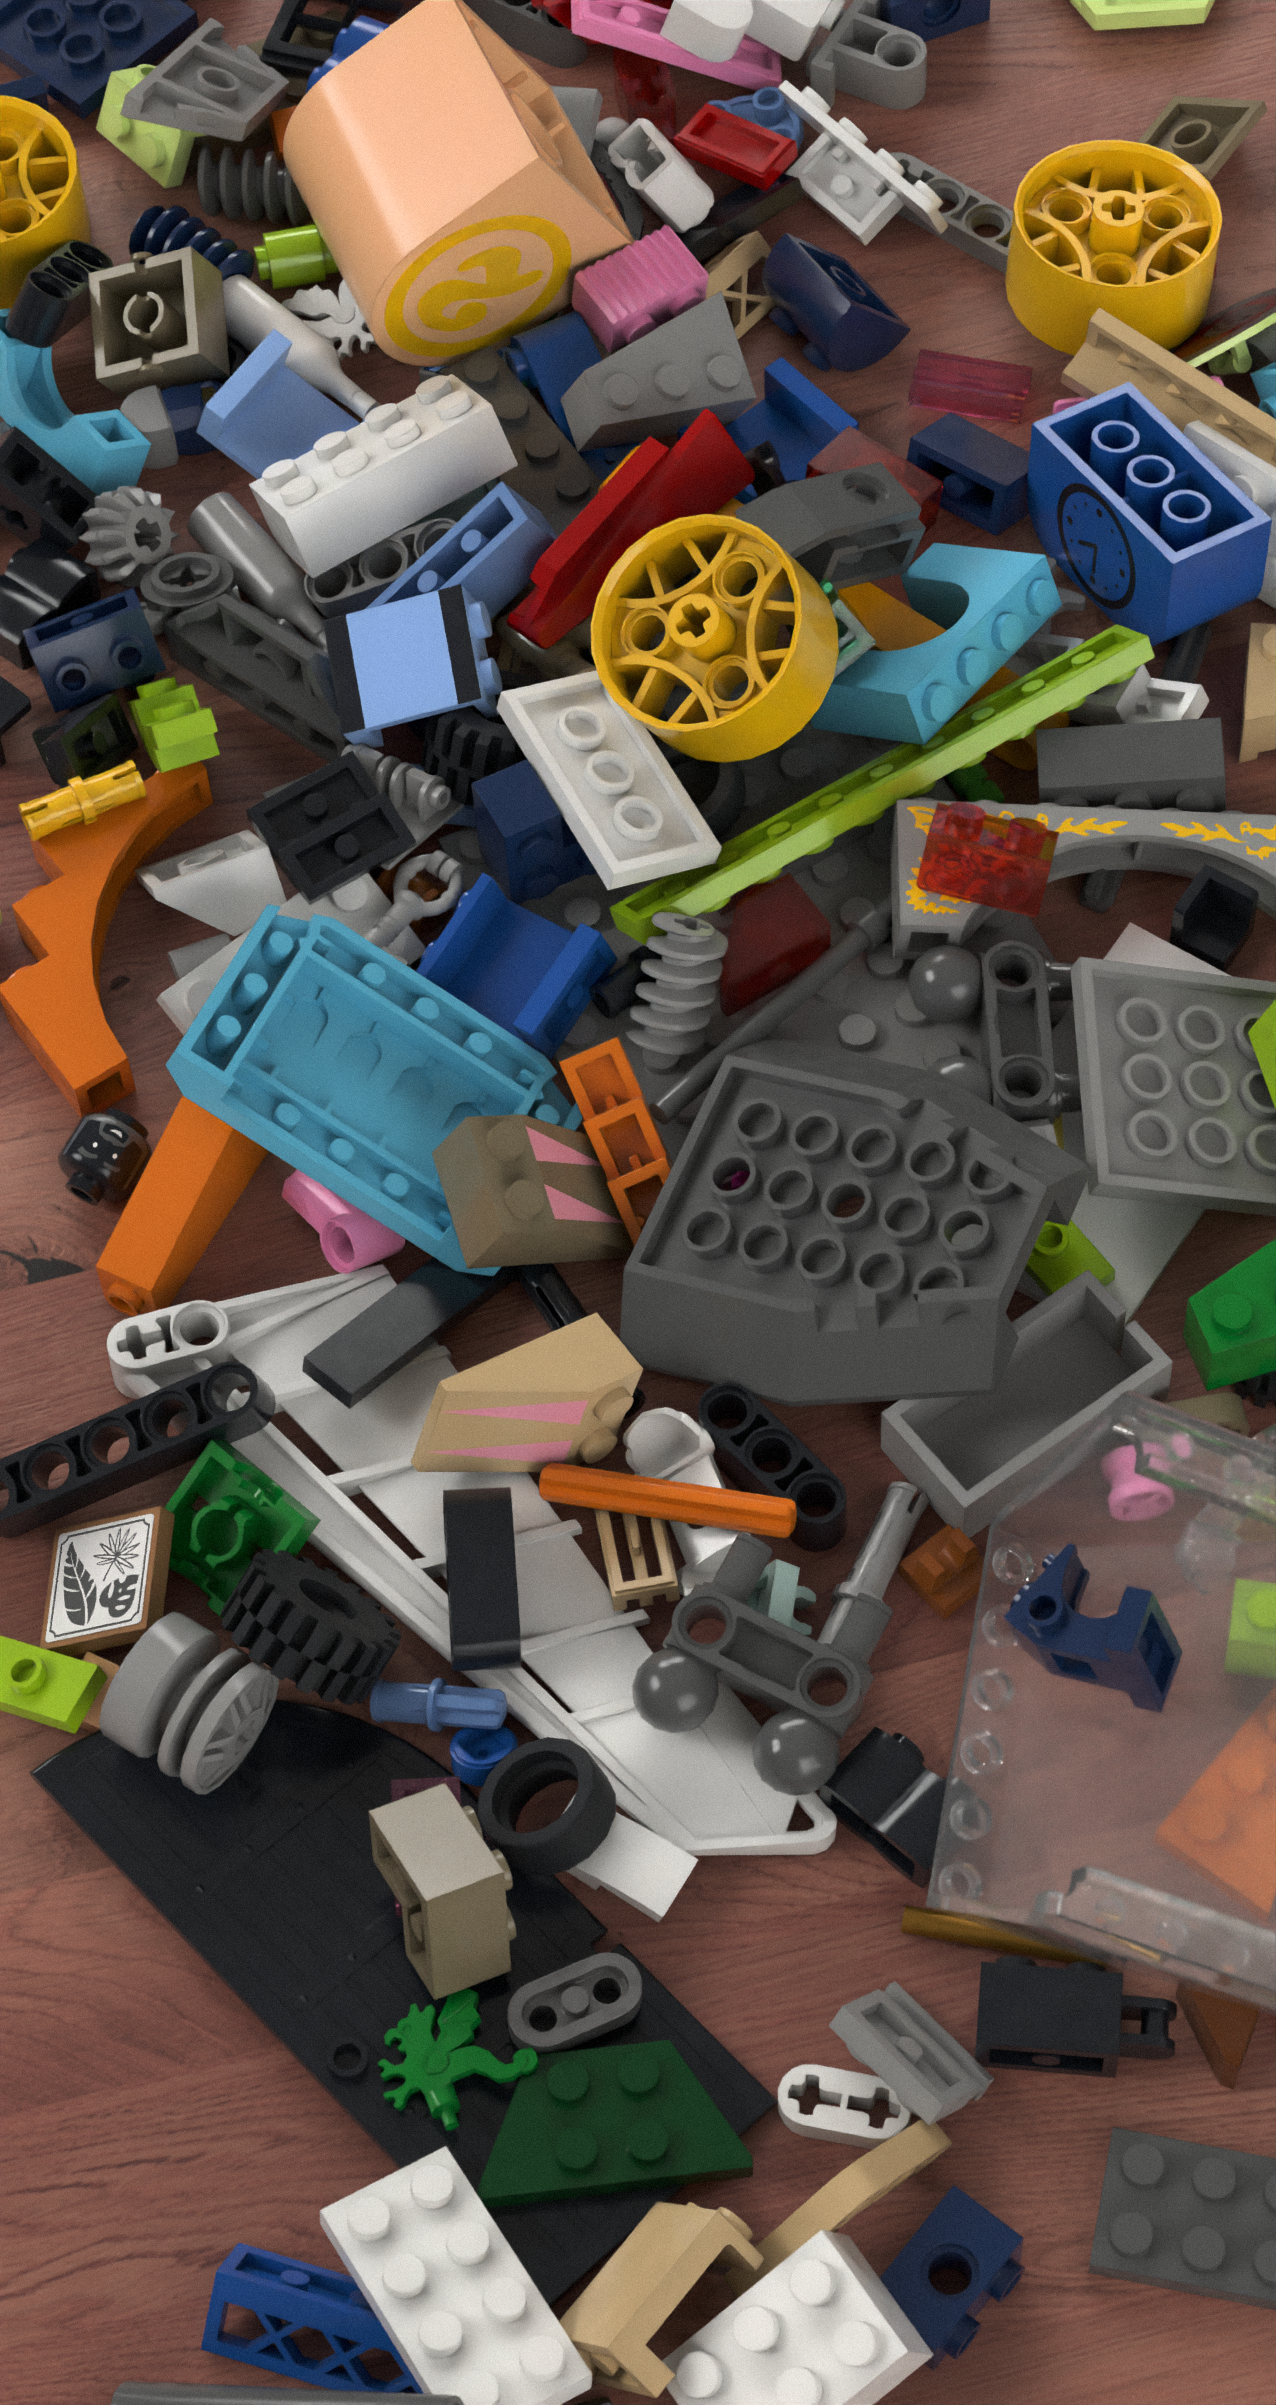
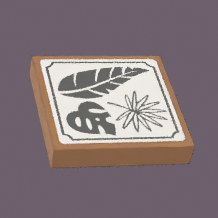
M158 1506L55 1530L40 1648L66 1656L87 1653V1651L92 1652L137 1642L155 1622L162 1618L175 1515L164 1507Z

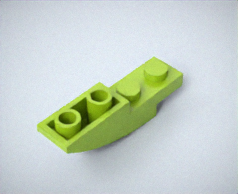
M174 676L136 687L139 698L126 702L142 743L158 771L164 773L220 755L214 736L218 729L211 707L199 706L193 684L178 686Z

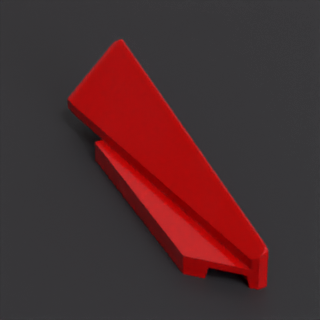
M705 408L670 452L668 447L651 436L644 441L538 559L529 576L537 586L510 613L507 619L509 627L539 648L549 649L594 612L597 595L609 571L631 545L651 530L675 519L701 514L713 515L754 481L755 473L752 466L714 413Z

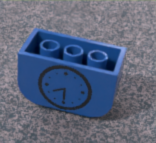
M1130 381L1032 423L1026 496L1035 532L1047 554L1055 558L1056 565L1115 625L1118 624L1147 635L1153 647L1248 604L1258 597L1263 585L1272 519Z

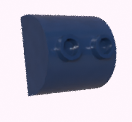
M788 233L783 234L770 252L762 272V287L776 304L769 313V317L779 328L791 336H796L799 331L804 334L809 341L801 351L812 364L822 371L828 372L832 366L837 370L846 372L866 368L889 354L911 330L845 258Z

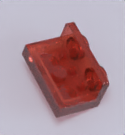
M938 802L928 832L916 885L922 890L1035 917L1040 911L1059 832L1048 830L1044 824L1030 818L1017 817L1008 820L987 815L983 809L970 803L955 802L947 805Z

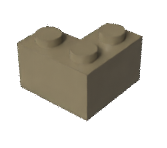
M446 1783L370 1810L369 1821L373 1861L402 1905L406 1955L434 2000L511 1971L509 1941L516 1938V1927L512 1914L506 1904V1891L513 1888L512 1875L501 1851L498 1849L490 1851L483 1841L482 1829L474 1810L469 1805L461 1807Z

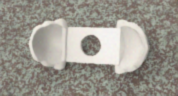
M668 1407L642 1412L624 1433L623 1443L627 1447L626 1461L635 1471L634 1475L726 1489L713 1458L715 1445L707 1430L695 1422L689 1415ZM669 1520L686 1562L683 1567L676 1571L679 1593L681 1595H689L695 1584L703 1585L704 1582H712L740 1531L708 1526L692 1529L687 1523Z

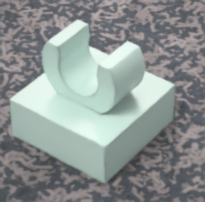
M776 1559L766 1565L746 1603L752 1609L808 1636L811 1634L812 1627L798 1622L793 1617L794 1608L803 1610L816 1603L817 1595L807 1587L797 1586L800 1567Z

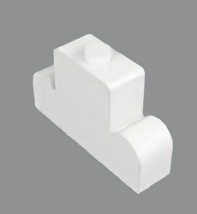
M674 0L659 35L709 62L721 63L730 60L736 54L744 34L786 58L798 61L802 58L820 26L830 31L845 4V0Z

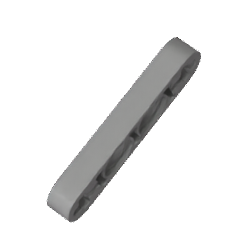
M903 152L889 153L904 168L905 173L902 177L912 186L918 180H921L940 199L950 200L957 205L951 211L940 212L948 224V228L941 235L905 205L896 214L1006 274L1013 211L912 155ZM992 224L998 226L1002 233L995 237L984 238L974 233L973 229L978 225Z

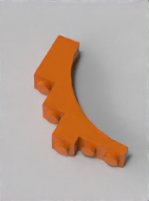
M201 761L164 773L157 770L153 776L143 781L147 796L98 814V821L88 825L80 821L45 835L36 841H32L30 838L35 860L52 882L31 889L23 899L12 904V909L20 937L38 962L34 965L18 969L7 981L0 984V999L7 1021L80 1118L90 1112H101L136 1091L128 1057L107 1024L102 1010L100 970L105 939L121 896L136 875L135 870L141 868L145 860L178 827L213 803L207 769Z

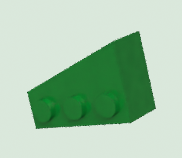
M1276 1239L1188 1298L1183 1338L1206 1391L1276 1370Z

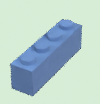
M501 481L366 609L461 584L477 602H484L489 617L492 619L532 581L529 576L538 559L558 536L537 508Z

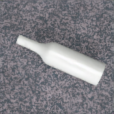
M233 275L222 282L226 333L242 344L245 349L252 353L270 332L276 329L292 342L284 365L319 392L330 394L363 420L374 407L381 406L378 401L344 374L340 366L338 352L334 346L244 275Z

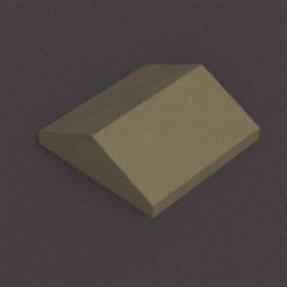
M1174 96L1137 143L1148 144L1173 153L1194 166L1210 182L1268 109L1265 101Z

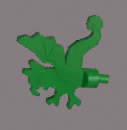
M465 1988L448 1995L447 2002L437 2020L441 2033L436 2042L433 2037V2029L437 2012L432 2005L426 2006L423 2012L419 2011L416 2003L410 2005L408 2017L402 2018L398 2021L397 2028L389 2029L384 2035L387 2047H391L392 2043L396 2040L402 2041L398 2050L402 2054L406 2053L407 2058L404 2063L395 2066L386 2059L379 2061V2068L384 2070L380 2074L384 2082L392 2078L405 2079V2083L396 2090L384 2092L383 2096L387 2102L395 2101L393 2105L395 2110L402 2111L405 2109L407 2100L412 2093L422 2092L432 2117L438 2120L442 2119L445 2129L451 2131L459 2126L456 2113L461 2108L453 2082L473 2073L486 2076L497 2083L515 2081L521 2074L529 2075L536 2070L539 2065L537 2052L532 2048L520 2049L513 2055V2063L506 2065L498 2061L488 2050L476 2045L468 2046L475 2040L473 2030L482 2023V2020L476 2011L479 2002L477 1992Z

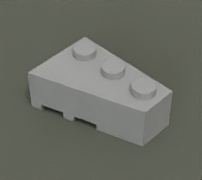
M722 291L583 371L560 400L577 452L644 441L649 436L655 439L677 435L678 429L685 424L690 427L705 408L714 413L721 424L726 426L736 420L757 397Z

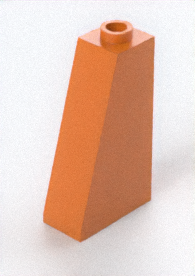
M182 1095L95 1266L106 1301L119 1312L129 1316H137L138 1313L146 1314L168 1308L269 1151Z

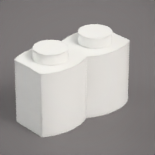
M637 118L609 145L608 154L611 156L610 161L618 170L625 174L627 183L673 231L685 233L689 228L699 225L707 217L710 208L714 204L712 190L696 174L693 166L649 120Z

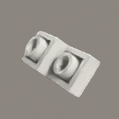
M573 1797L572 1800L570 1801V1803H569V1805L567 1806V1808L565 1809V1811H566V1810L570 1807V1805L572 1804L574 1797ZM616 1812L606 1839L589 1858L567 1870V1872L595 1890L600 1885L659 1923L695 1867L698 1859L656 1833Z

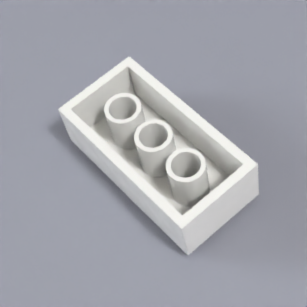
M450 374L449 376L432 377L424 381L416 388V394L397 404L388 403L376 407L365 416L364 422L346 432L336 431L323 436L314 444L313 450L297 459H285L270 465L262 473V478L249 484L276 543L312 578H315L518 466V463L492 404L456 376Z

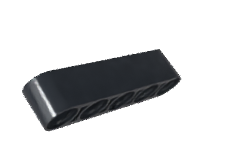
M234 1361L219 1363L0 1459V1491L5 1489L9 1491L8 1503L3 1511L0 1512V1537L11 1538L20 1536L199 1458L211 1439L226 1440L231 1444L258 1432L267 1426L274 1416L276 1407L274 1392L262 1378L244 1364ZM249 1385L250 1395L247 1402L238 1410L228 1411L227 1401L232 1391L239 1386ZM189 1411L190 1419L184 1432L169 1438L167 1429L171 1419L180 1412ZM129 1437V1448L125 1456L118 1462L108 1464L107 1456L113 1443L120 1438ZM68 1463L69 1473L65 1482L58 1488L49 1490L48 1481L52 1471L59 1465Z

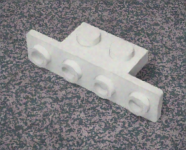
M787 80L778 87L791 109L821 134L785 174L799 178L804 194L866 246L904 205L940 235L948 228V224L938 210L943 204L940 197L921 180H918L913 186L902 177L905 173L904 168L883 148L876 154L864 145L868 139L849 119L843 117L838 123L827 114L831 108L813 89L806 86L800 92Z

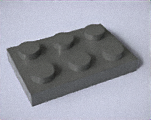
M1112 2127L1088 2273L1276 2310V2158Z

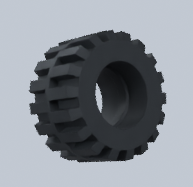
M499 670L502 691L542 683L536 677L527 674ZM500 694L495 695L496 705L498 704ZM474 705L428 717L421 766L424 767L425 773L442 777L445 781V786L451 789V796L454 797L453 800L459 803L474 806L472 783L527 759L499 712L498 716L487 719Z

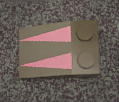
M523 1114L466 1117L432 1152L467 1269L630 1257L634 1249L633 1242L608 1188V1179L588 1135Z

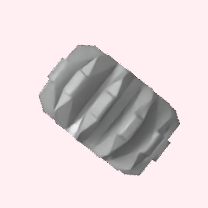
M136 486L118 487V490L103 492L101 495L94 497L95 508L82 514L89 526V531L81 535L79 539L89 543L91 549L84 562L94 566L98 565L99 579H104L108 582L116 581L117 585H123L124 587L140 586L143 575L152 566L175 555L170 547V543L179 537L180 534L170 530L169 526L175 511L161 508V494L152 493L151 491L144 492L142 488H136Z

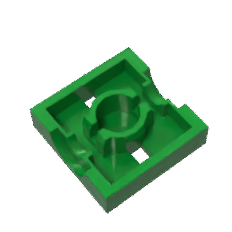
M211 1439L164 1507L175 1515L168 1569L180 1573L199 1586L210 1599L206 1605L220 1616L222 1608L253 1560L252 1555L259 1546L264 1550L271 1549L276 1554L279 1550L288 1551L295 1558L321 1520L226 1440ZM200 1495L210 1505H205L200 1511H197L192 1505Z

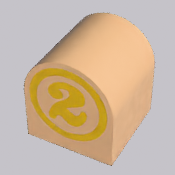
M462 0L422 1L325 74L302 98L294 110L285 131L283 155L287 169L375 342L385 354L405 364L423 367L448 366L490 345L495 350L508 346L512 336L539 326L572 302L574 276L579 270L584 271L589 265L594 266L598 260L603 261L607 255L613 256L617 250L622 251L626 245L631 246L635 242L551 86Z

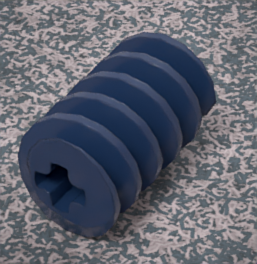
M153 206L145 210L137 220L130 235V256L136 252H149L156 256L191 246L222 272V282L230 276L237 274L244 275L249 280L252 276L254 257L247 250H238V246L231 239H222L221 234L216 229L206 228L200 218L190 217L187 210L182 206H173L167 210L162 206ZM139 260L140 264H145V260Z

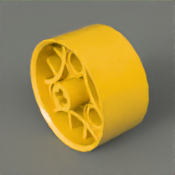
M0 95V309H8L12 307L31 269L69 241L76 240L90 244L91 220L77 153L69 132L55 116L40 106L16 97Z
M1094 140L1070 145L1047 155L1028 171L1018 186L1014 202L1005 282L1008 302L1017 319L1033 336L1052 348L1075 356L1086 342L1089 320L1099 307L1167 351L1179 346L1197 330L1204 319L1211 294L1223 219L1220 201L1210 182L1194 166L1173 153L1148 144L1125 140Z
M701 514L678 518L651 530L631 545L611 568L596 598L591 621V653L602 684L612 699L633 718L674 750L698 760L727 763L752 759L778 748L801 731L817 712L833 682L839 654L838 627L830 601L819 584L776 541L757 526L735 517ZM700 568L702 572L698 576L675 590L674 584L691 571ZM758 577L755 588L749 594L740 596L743 585L748 580ZM780 625H794L790 648L775 650ZM665 631L664 640L655 649L649 650L653 637L659 632ZM749 680L745 693L739 699L730 701L734 688L739 683ZM675 685L692 691L667 722L658 719Z

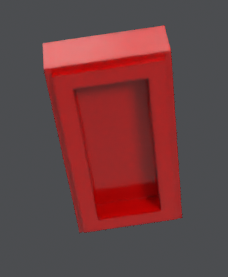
M708 103L696 113L674 138L675 148L681 155L765 192L798 156L796 141Z

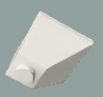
M248 829L135 870L140 884L157 901L232 936L242 934L253 927L267 904L281 906L287 902L269 847Z

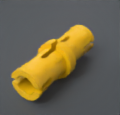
M133 760L126 761L122 765L84 780L80 776H76L67 780V787L27 803L19 804L18 809L26 830H30L28 833L31 840L36 841L45 835L83 821L85 825L98 821V814L147 796L139 771L135 772L137 769Z

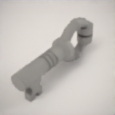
M437 850L433 854L419 855L409 859L406 863H402L393 882V906L366 933L364 938L390 954L387 947L413 920L419 921L422 917L437 916L454 908L463 892V865L441 850ZM423 869H426L449 885L448 890L444 891L441 898L435 901L424 902L420 895L408 890L409 880L413 879L416 873ZM398 954L396 956H393L394 958H396L397 960H399L400 962L409 967V962L407 960H405Z

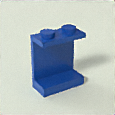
M783 357L778 358L764 368L765 399L724 427L742 454L769 440L778 455L780 470L786 481L804 480L834 473L841 469L846 470L859 460V423ZM686 424L677 430L678 441L689 428ZM750 484L737 494L734 499L745 505L758 498V495Z
M482 873L472 889L467 890L458 900L454 916L439 938L432 941L426 947L416 972L545 1055L551 1061L591 1001L589 987L606 978L618 958L601 932L580 923L573 933L508 900L491 876Z

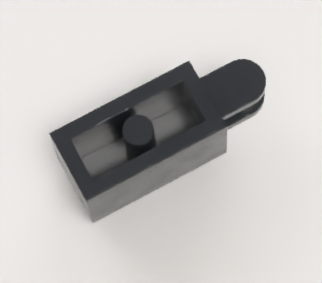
M1021 1956L1000 1957L995 1963L981 1962L975 2060L982 2067L1115 2078L1119 2057L1161 2060L1175 2055V2041L1169 2038V2021L1176 2019L1177 2005L1163 1998L1122 1995L1123 1973L1108 1972L1105 1966L1098 1963L1074 1962L1068 1964L1066 1969L1037 1966L1034 1960ZM1121 2020L1141 2021L1140 2034L1120 2032Z

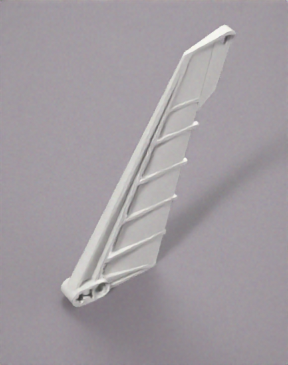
M383 1264L355 1270L348 1274L341 1273L214 1303L207 1300L190 1301L124 1319L112 1328L107 1338V1351L113 1381L117 1389L127 1397L134 1399L142 1398L219 1363L237 1360L262 1378L275 1394L276 1407L274 1414L285 1411L343 1472L325 1476L271 1422L258 1432L235 1441L231 1445L321 1520L307 1540L311 1545L450 1663L448 1595L432 1580L441 1576L447 1580L443 1490L510 1487L519 1604L521 1662L524 1661L572 1713H568L522 1667L516 1669L461 1672L479 1688L503 1691L506 1694L507 1711L539 1739L547 1737L570 1739L587 1750L605 1773L614 1789L616 1804L641 1826L656 1833L692 1856L815 1855L826 1851L835 1841L836 1815L822 1802L815 1792L792 1796L775 1791L761 1779L754 1766L752 1750L761 1725L729 1686L718 1682L719 1695L713 1712L701 1725L689 1731L669 1733L652 1727L641 1718L633 1703L632 1685L638 1668L653 1652L636 1627L649 1624L650 1617L644 1609L625 1613L624 1610L614 1611L610 1590L572 1537L582 1534L581 1525L576 1519L562 1522L548 1501L540 1497L539 1488L528 1472H418L411 1464L438 1383L458 1374L450 1362L451 1353L445 1345L439 1346L437 1342L433 1343L351 1409L302 1371L304 1356L397 1286L390 1276V1272ZM199 1337L214 1339L209 1344L202 1346L189 1344L192 1340ZM173 1347L174 1351L167 1353L166 1348ZM237 1389L233 1390L228 1397L227 1410L233 1411L241 1408L249 1399L250 1391L241 1394ZM189 1411L178 1413L171 1419L169 1424L180 1433L184 1432L190 1419ZM363 1492L424 1558L411 1560L348 1497ZM797 1803L815 1824L813 1828L807 1831H787Z

